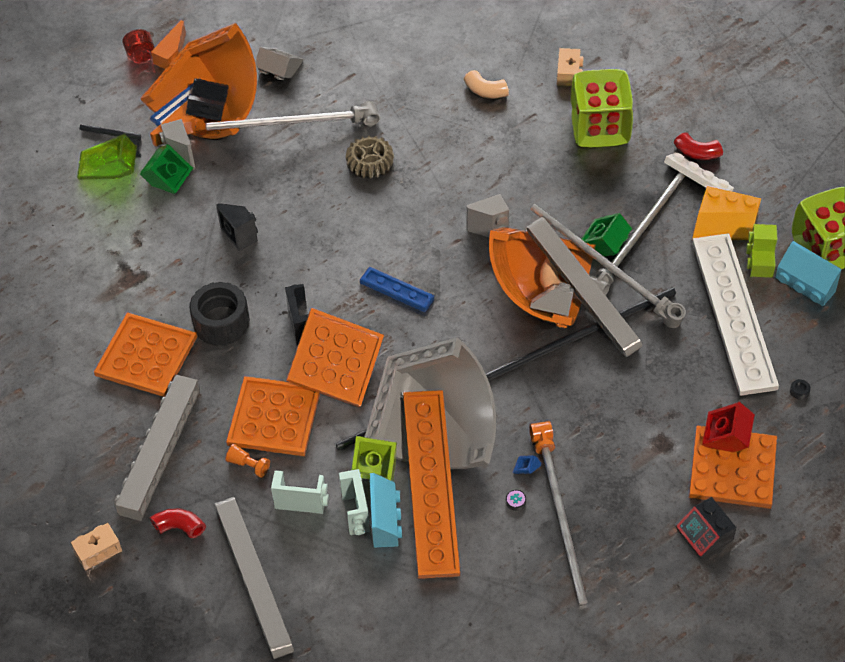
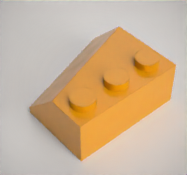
M707 186L698 213L693 238L729 233L731 240H748L749 231L752 232L753 225L757 220L761 198Z

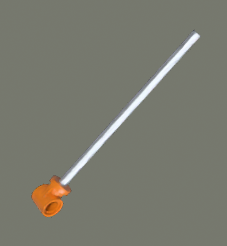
M550 421L532 423L529 425L531 441L536 443V453L543 454L580 605L587 603L550 453L555 449L552 425Z

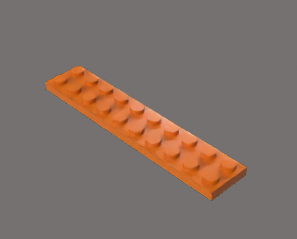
M443 390L403 392L418 579L459 577L460 565Z

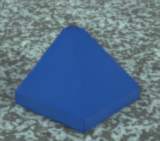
M519 456L513 473L531 474L542 463L536 456Z

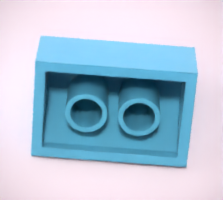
M792 241L778 265L775 278L792 287L798 293L807 296L813 302L824 306L836 292L842 269Z
M370 473L374 548L397 547L398 539L402 538V526H397V520H401V508H397L396 503H400V490H396L395 482L375 473Z

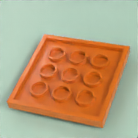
M311 308L286 381L360 407L384 335Z
M126 313L94 370V374L96 377L166 397L170 381H173L175 375L179 373L197 339L196 332Z
M244 376L226 441L227 446L236 444L240 448L305 456L320 393L291 382Z
M697 426L689 498L707 500L712 497L717 502L771 509L777 436L751 433L749 448L728 452L704 447L702 443L705 426Z

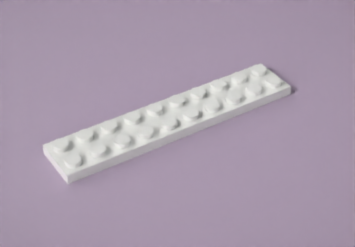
M730 234L693 238L692 244L739 395L778 390L779 384Z

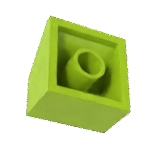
M356 436L352 470L359 469L363 479L370 480V473H375L393 481L397 442Z

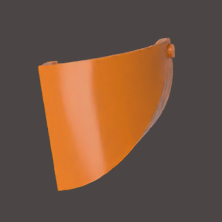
M234 23L188 42L140 98L144 104L156 113L193 84L195 78L229 86L221 121L204 118L205 122L202 126L197 128L191 135L217 139L229 135L233 136L238 133L240 128L206 130L205 127L206 123L245 120L255 99L257 72L254 56L242 30Z
M508 227L490 230L489 253L492 268L500 286L516 305L533 316L555 322L558 327L567 328L568 325L571 326L575 322L582 304L574 291L568 316L530 308L532 299L544 292L540 283V270L546 256L529 233ZM560 238L589 274L593 258L569 239ZM587 243L595 250L596 245ZM559 274V280L563 283H566L563 277Z

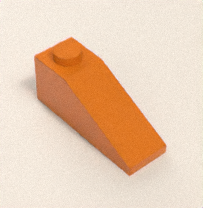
M180 20L152 50L153 64L166 69L181 52L186 35L184 21Z
M186 101L161 124L182 119L188 135L201 127L205 121L203 117L186 114L188 103ZM161 124L150 133L154 146L164 144L159 132H162Z

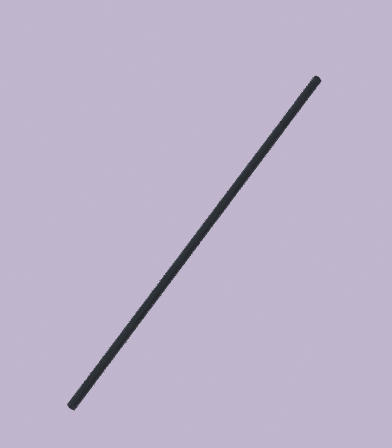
M671 287L654 296L661 300L663 297L668 298L676 294V291ZM646 299L620 311L619 314L625 318L653 304ZM596 322L486 373L488 381L593 333L602 327ZM367 429L335 443L338 451L354 444L356 436L365 437Z

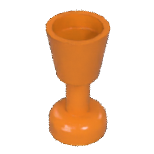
M233 444L226 454V462L240 466H251L255 468V475L260 478L266 475L270 466L269 459L261 458L259 461L252 459L246 451L236 444Z

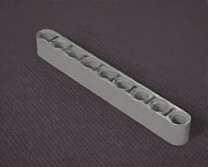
M540 217L527 226L526 230L566 283L571 285L570 288H574V293L620 352L627 358L640 349L643 345L638 336L543 217Z
M231 497L214 503L273 659L293 653L294 649L235 498Z

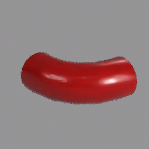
M686 132L678 135L674 140V145L685 156L695 160L706 161L723 155V149L718 140L706 143L698 142Z
M181 508L166 509L150 517L152 525L159 534L170 529H180L187 533L190 538H196L206 529L205 523L196 514Z

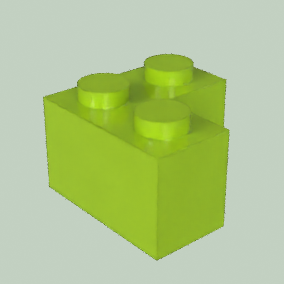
M754 224L752 232L749 231V243L746 246V254L750 255V258H747V269H750V277L773 278L777 225Z

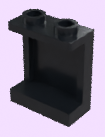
M195 78L191 95L188 98L186 114L221 121L229 86Z
M294 284L285 287L288 312L297 346L309 315H299V310L307 309L304 284Z

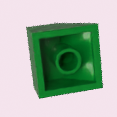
M166 144L155 151L140 172V175L151 186L175 194L193 167L169 144Z
M620 213L596 218L581 240L585 243L596 245L595 250L602 256H613L620 251V246L628 239L632 227Z

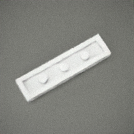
M673 153L665 158L664 163L706 188L710 186L731 192L734 189L727 181L715 177L710 171L703 170L697 163L685 159L682 154Z

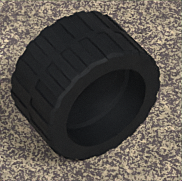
M212 282L202 286L192 296L189 304L194 331L201 340L212 345H226L239 340L246 333L250 317L246 296H244V292L239 287L228 282ZM217 307H229L235 310L231 316L222 320H210L204 317L207 312Z

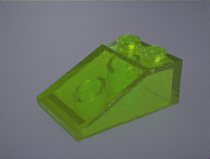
M123 134L81 151L77 178L79 180L120 179L134 173L136 145Z

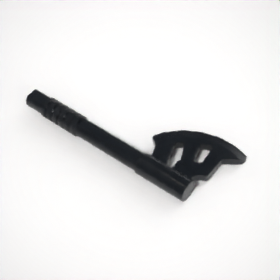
M80 124L79 130L122 137L117 142L119 149L128 156L141 157L138 151L140 146L138 141L141 140V134Z

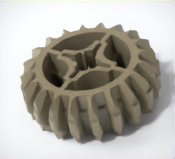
M368 135L367 138L362 136L361 140L355 139L354 143H350L345 157L351 173H355L356 176L362 175L363 179L366 176H369L371 179L372 176L378 178L379 174L384 175L385 171H389L393 164L394 153L388 141H384L383 137L378 139L377 136L371 138Z

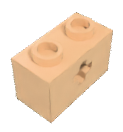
M560 48L557 85L572 86L574 74L582 72V69H579V67H583V57L580 56V49Z
M108 523L96 527L93 531L81 535L71 542L73 550L85 571L122 551L119 540Z

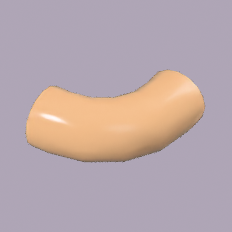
M475 70L468 72L464 76V82L473 93L483 98L496 99L509 95L504 79L487 81Z
M547 257L540 270V283L544 291L553 285H559L561 282L558 277L559 272Z

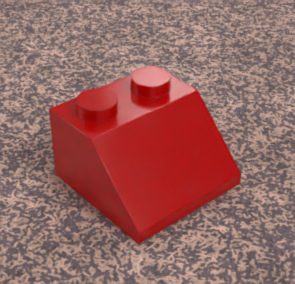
M741 402L709 411L702 445L728 452L749 448L755 414Z

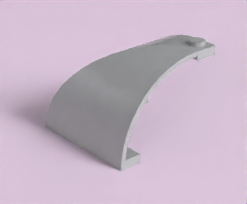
M456 337L388 356L365 437L397 442L396 459L408 462L403 392L443 390L450 469H467L489 465L496 435L495 403L488 378L480 362L465 343Z

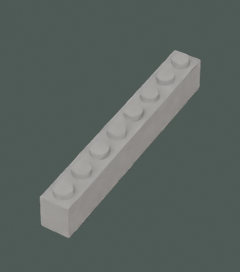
M175 375L173 381H170L167 395L161 400V408L158 413H155L151 429L147 430L146 440L139 447L138 457L131 465L129 477L125 478L123 482V490L115 499L118 515L139 521L142 520L200 392L198 380Z

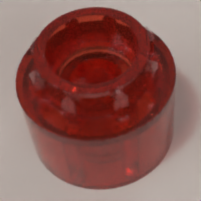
M136 29L124 36L122 43L129 60L137 64H143L152 59L151 52L155 46L151 34L147 30Z

